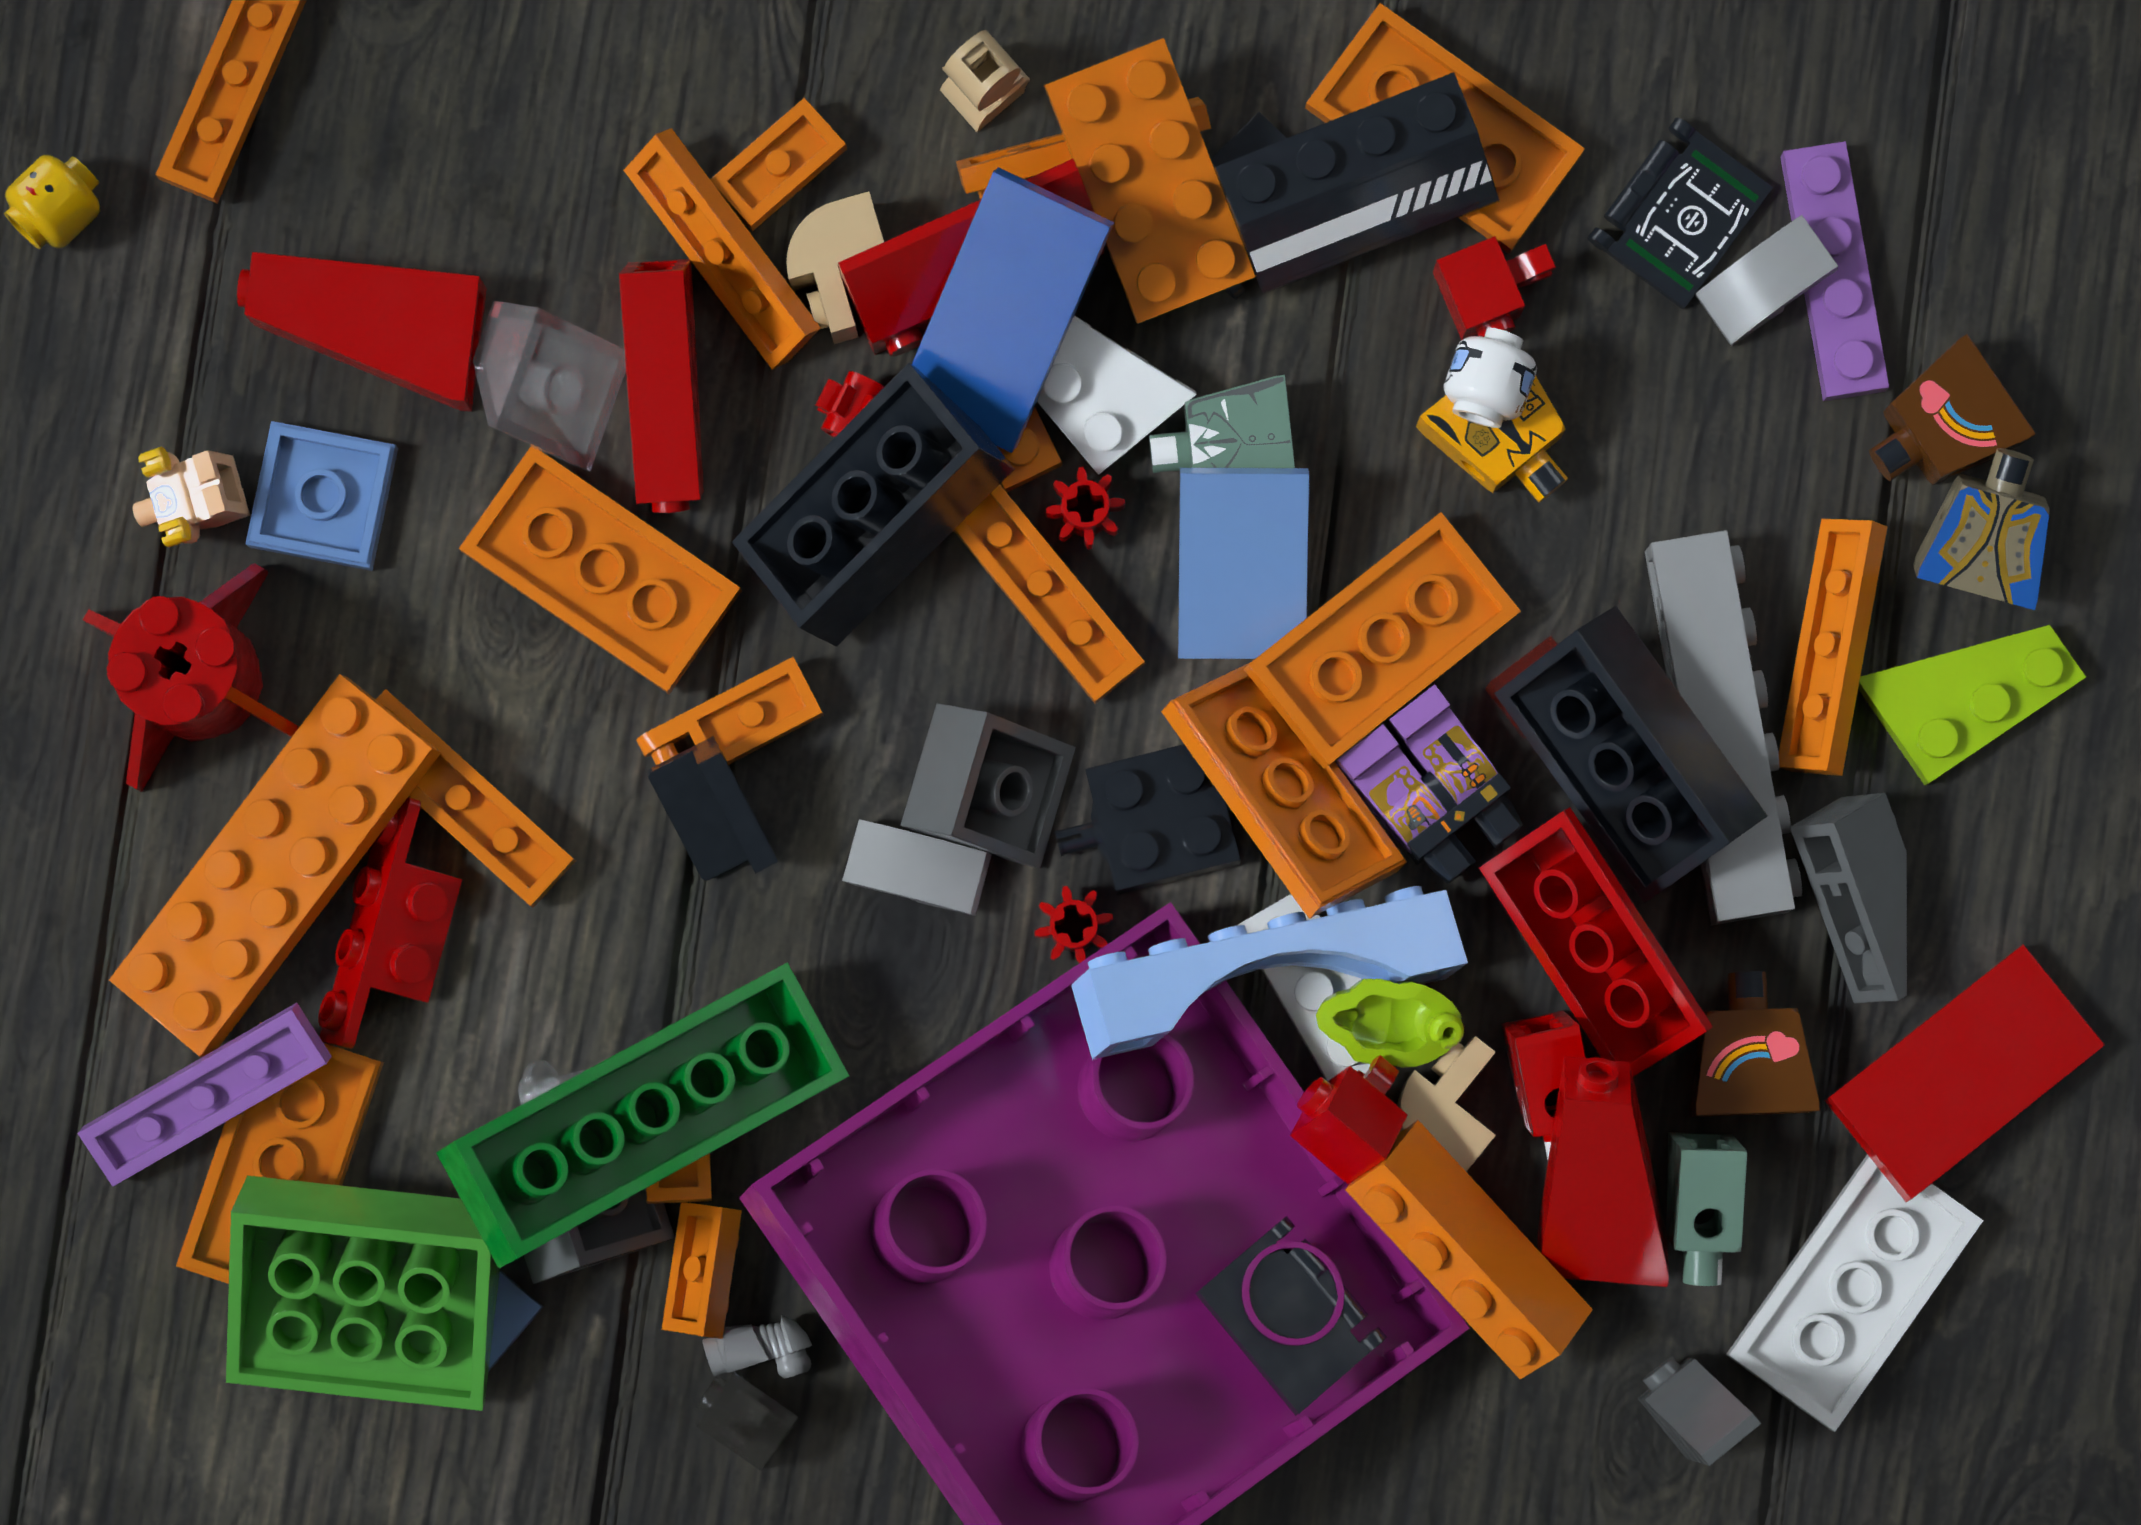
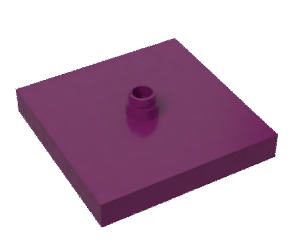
M1171 902L757 1180L739 1198L964 1525H1200L1470 1329L1455 1308L1347 1193L1345 1189L1349 1184L1344 1182L1290 1136L1302 1113L1297 1107V1103L1304 1091L1226 980L1201 994L1191 1003L1173 1029L1153 1046L1092 1060L1071 985L1089 969V961L1106 954L1125 952L1127 960L1150 956L1148 949L1154 945L1179 938H1185L1188 947L1199 945V941ZM1285 1216H1288L1295 1227L1284 1238L1277 1241L1276 1244L1267 1247L1257 1254L1249 1264L1243 1278L1242 1299L1245 1311L1252 1324L1264 1336L1280 1344L1300 1346L1315 1342L1329 1333L1337 1323L1344 1304V1284L1368 1313L1350 1332L1359 1342L1377 1327L1387 1336L1381 1344L1368 1353L1296 1416L1195 1294ZM1306 1238L1311 1245L1303 1243L1301 1241ZM1294 1248L1304 1249L1313 1253L1328 1267L1334 1278L1338 1294L1334 1312L1324 1328L1312 1336L1293 1339L1277 1335L1261 1323L1252 1308L1249 1293L1252 1274L1264 1257L1281 1249L1286 1254Z

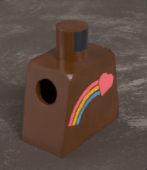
M1966 334L1958 339L1883 411L1886 420L1895 433L1869 449V453L1878 470L1888 481H1892L1917 464L1927 480L1932 485H1935L1993 460L1997 448L2016 450L2036 433L1973 341Z
M1766 972L1728 973L1729 1010L1705 1012L1713 1028L1697 1037L1689 1101V1117L1795 1114L1820 1111L1819 1098L1798 1009H1768Z

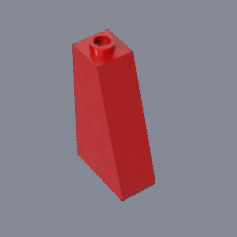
M252 252L250 270L242 269L239 274L237 304L239 307H245L244 315L254 326L459 411L472 412L487 291L480 276Z
M691 260L629 262L619 273L636 504L651 503L652 512L655 513L686 511L690 509L689 500H700L704 492Z
M1564 1057L1537 1231L1538 1250L1564 1279L1668 1287L1667 1232L1630 1062L1613 1061L1597 1057L1589 1059Z

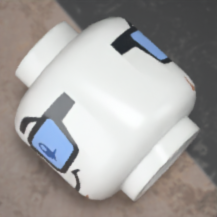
M1487 328L1484 337L1471 336L1459 342L1444 383L1445 394L1454 403L1452 410L1454 414L1470 422L1491 428H1500L1503 420H1512L1521 416L1537 372L1534 359L1528 353L1521 350L1522 338L1501 329Z

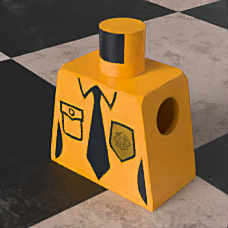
M1536 375L1521 416L1512 420H1503L1500 428L1479 425L1457 416L1452 411L1454 403L1446 395L1419 417L1416 425L1417 429L1492 493L1516 475L1538 503H1540L1568 480V477L1546 452L1547 449L1562 437L1566 429Z

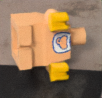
M162 446L139 455V463L145 462L146 467L141 468L142 473L148 478H153L146 481L150 498L134 503L133 514L141 527L158 522L159 532L166 533V536L161 538L165 546L172 547L181 543H195L200 537V529L219 527L250 516L233 455L207 450L193 455L190 459L179 462L174 454L167 452Z

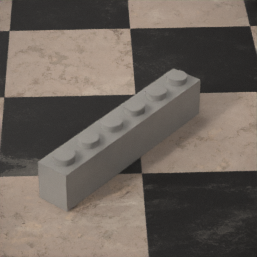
M1727 530L1652 542L1645 551L1666 675L1768 815V817L1700 864L1711 926L1788 913L1795 909L1793 897L1802 896V883L1796 859L1786 860L1782 834H1787L1791 831L1790 815L1785 796L1775 797L1771 771L1779 770V754L1774 734H1764L1759 709L1768 707V694L1762 670L1752 671L1748 646L1757 644V634L1751 608L1741 609L1737 584L1745 583L1746 579L1741 548L1739 545L1730 546Z

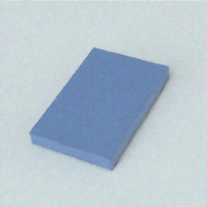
M1180 468L1178 658L1256 659L1306 619L1309 508L1308 468Z

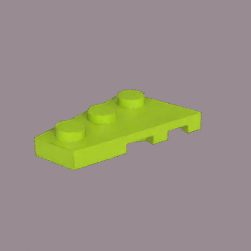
M2047 625L1861 676L1858 690L1923 784L1927 785L2076 685L2086 676L2052 627Z

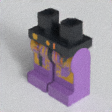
M1433 685L1390 718L1388 730L1384 725H1381L1339 757L1336 764L1363 801L1395 839L1406 849L1405 851L1415 864L1418 865L1424 860L1434 873L1447 884H1450L1476 862L1457 838V834L1475 822L1494 848H1496L1519 831L1523 824L1513 804L1507 798L1511 787L1500 773L1496 771L1488 757L1474 742L1449 708L1450 704L1437 686ZM1399 744L1410 756V758L1417 765V767L1421 770V772L1423 773L1422 776L1411 764V762L1404 755V753L1400 750V748L1398 747Z

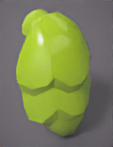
M1361 979L1349 989L1338 991L1325 998L1316 1013L1318 1028L1330 1039L1344 1046L1354 1061L1371 1064L1373 1059L1381 1055L1392 1065L1401 1068L1417 1067L1446 1054L1462 1040L1464 1035L1461 1014L1453 1002L1440 992L1410 980L1394 983L1383 979Z

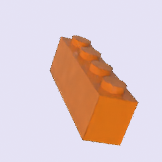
M1419 1120L1398 1134L1384 1161L1351 1182L1345 1189L1519 1379L1524 1378L1560 1356L1593 1310Z

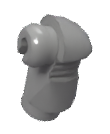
M781 1315L780 1323L760 1325L759 1327L752 1326V1324L724 1326L723 1339L709 1337L702 1340L714 1377L771 1359H775L778 1374L784 1379L807 1372L811 1367V1360L805 1348L812 1346L807 1333L797 1322Z

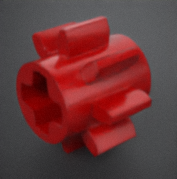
M853 371L848 372L842 385L832 379H828L815 404L818 407L817 411L827 415L821 429L835 438L885 386Z
M1079 467L1077 482L1069 487L1061 481L1056 480L1053 483L1055 492L1062 498V505H1052L1046 508L1047 518L1051 519L1063 518L1065 525L1060 531V541H1067L1073 533L1084 536L1085 545L1089 550L1093 549L1094 535L1101 530L1112 536L1118 534L1116 524L1109 519V512H1119L1125 509V499H1109L1107 491L1111 486L1112 476L1107 474L1102 477L1099 483L1087 480V473L1084 467ZM1090 495L1093 505H1103V508L1094 510L1093 521L1081 522L1079 512H1068V509L1077 506L1078 496Z
M1063 886V902L1056 908L1045 902L1039 904L1040 910L1050 917V926L1040 927L1034 931L1035 937L1040 939L1052 937L1056 945L1052 949L1050 958L1054 962L1066 950L1075 952L1076 961L1081 963L1086 959L1084 950L1091 944L1099 949L1108 944L1103 937L1097 935L1098 926L1107 925L1112 922L1113 915L1109 913L1096 915L1092 909L1096 902V891L1093 890L1088 893L1084 901L1073 900L1069 887ZM1076 909L1080 919H1091L1093 926L1083 930V941L1071 943L1068 933L1057 934L1055 926L1064 923L1065 911Z

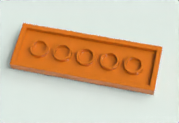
M339 674L109 981L199 1057H203L219 1048L442 752L350 678Z

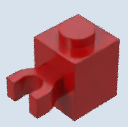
M1494 236L1438 259L1433 274L1460 338L1463 340L1476 335L1484 337L1487 328H1496L1507 332L1513 331L1516 328L1513 320L1520 318L1525 307L1518 288L1551 277V271L1556 266L1546 244L1506 261L1497 238Z
M1379 1055L1373 1059L1366 1074L1348 1066L1329 1081H1326L1323 1077L1318 1078L1305 1090L1297 1103V1107L1302 1113L1290 1136L1344 1182L1350 1184L1387 1158L1408 1116L1407 1113L1385 1096L1394 1083L1399 1070Z

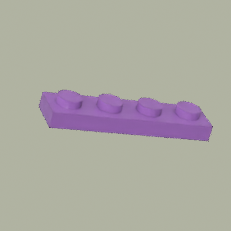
M1846 141L1783 151L1780 158L1791 221L1803 215L1838 265L1836 272L1804 293L1823 401L1886 392L1889 388Z
M295 1003L84 1125L77 1134L113 1187L327 1064L332 1056L298 1003Z

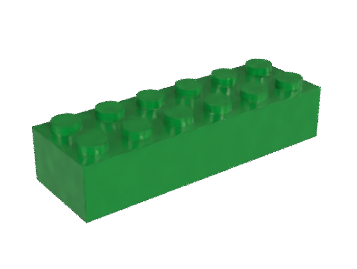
M787 962L462 1136L436 1152L496 1265L498 1268H501L849 1077V1074Z

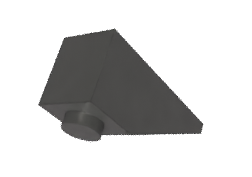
M1886 793L1840 797L1792 825L1790 829L1853 1002L1899 1001L1907 996V852Z
M1672 1356L1643 1379V1382L1649 1389L1638 1397V1400L1688 1460L1710 1466L1761 1424L1746 1406L1693 1358H1686L1679 1364Z

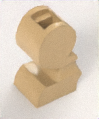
M983 30L958 48L945 66L942 67L948 78L942 84L940 91L972 128L978 132L1024 93L1030 78L987 30Z

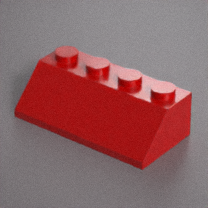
M1074 159L1026 179L1043 189L1094 212ZM981 199L838 262L844 288L874 355L888 350L890 356L894 357L920 346L923 339L922 334L926 332ZM1105 246L1102 250L1101 255L1105 254Z
M1571 807L1565 809L1479 867L1601 1058L1630 1062L1634 1077L1713 1028Z

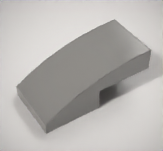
M1800 215L1700 289L1695 296L1732 347L1783 312L1787 304L1836 272L1838 265L1803 215Z
M859 819L842 881L855 886L909 898L919 903L975 916L992 854Z

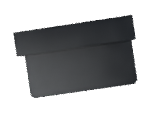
M714 736L648 770L647 776L703 880L708 881L747 860L755 874L778 862L762 827Z

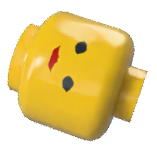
M42 155L7 188L5 198L10 208L4 215L14 228L36 248L41 249L45 244L57 249L63 248L99 214L100 204L92 192L99 182L90 170L73 156L63 163L54 156Z

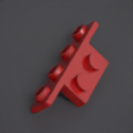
M409 797L405 800L374 841L367 867L362 868L357 875L353 887V901L356 903L350 928L342 933L336 948L335 958L337 965H339L333 989L325 995L319 1009L318 1022L322 1028L320 1032L322 1042L350 1049L354 1047L370 988L422 1002H429L462 879L405 863L421 807L420 800Z

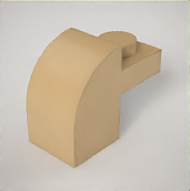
M869 191L825 204L811 212L795 230L788 247L786 264L791 288L793 291L817 285L818 291L807 293L814 321L819 324L821 329L830 328L834 344L858 338L838 262L884 242Z
M1475 1036L1470 1039L1465 1047L1458 1043L1437 1060L1431 1070L1439 1075L1440 1078L1434 1085L1416 1070L1412 1071L1401 1088L1397 1106L1408 1114L1400 1132L1419 1120L1467 1172L1496 1135L1455 1102L1495 1054V1051Z

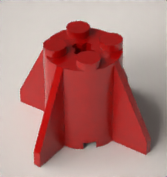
M253 563L200 602L182 596L152 597L146 600L142 606L134 609L121 624L90 609L87 611L83 621L113 637L108 652L107 678L115 688L121 702L135 713L126 784L140 792L143 791L174 736L191 742L216 738L223 733L226 735L238 729L250 715L291 738L298 730V725L258 702L263 687L259 659L251 640L237 629L269 573L266 569ZM189 663L192 664L186 675L182 674L184 668Z

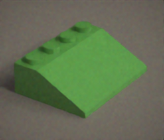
M247 1175L231 1211L226 1383L483 1411L500 1268L496 1265L460 1198Z

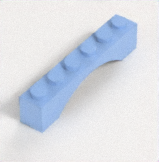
M1413 886L1386 895L1384 897L1386 903L1365 908L1363 899H1354L1336 904L1327 909V916L1306 920L1304 912H1296L1269 921L1267 923L1269 929L1247 934L1245 925H1237L1208 935L1209 942L1188 947L1186 939L1179 938L1150 947L1148 949L1150 956L1127 960L1125 952H1115L1097 957L1088 962L1089 969L1071 985L1092 1060L1153 1046L1173 1029L1189 1005L1201 994L1225 980L1258 969L1283 966L1327 968L1361 979H1383L1394 983L1410 980L1426 984L1447 979L1468 963L1447 891L1442 890L1423 895L1421 886Z

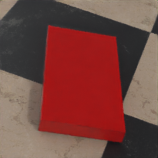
M2023 944L1833 1093L1825 1102L1903 1200L1908 1202L2105 1045Z

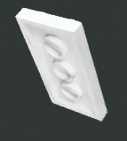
M1867 1154L1726 1355L1825 1427L1835 1432L1984 1220L1933 1184H1930L1912 1200L1905 1202Z

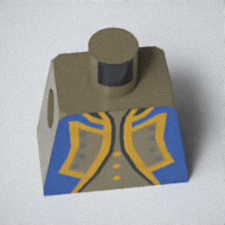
M1997 448L1987 481L1958 474L1915 556L1913 566L1917 578L2035 610L2038 602L2049 506L2045 497L2024 491L2034 462L2033 458L2013 450Z

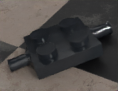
M1185 744L1085 769L1093 800L1091 822L1062 830H1054L1061 856L1098 846L1099 852L1109 864L1117 895L1239 865L1241 862L1233 833L1235 814Z

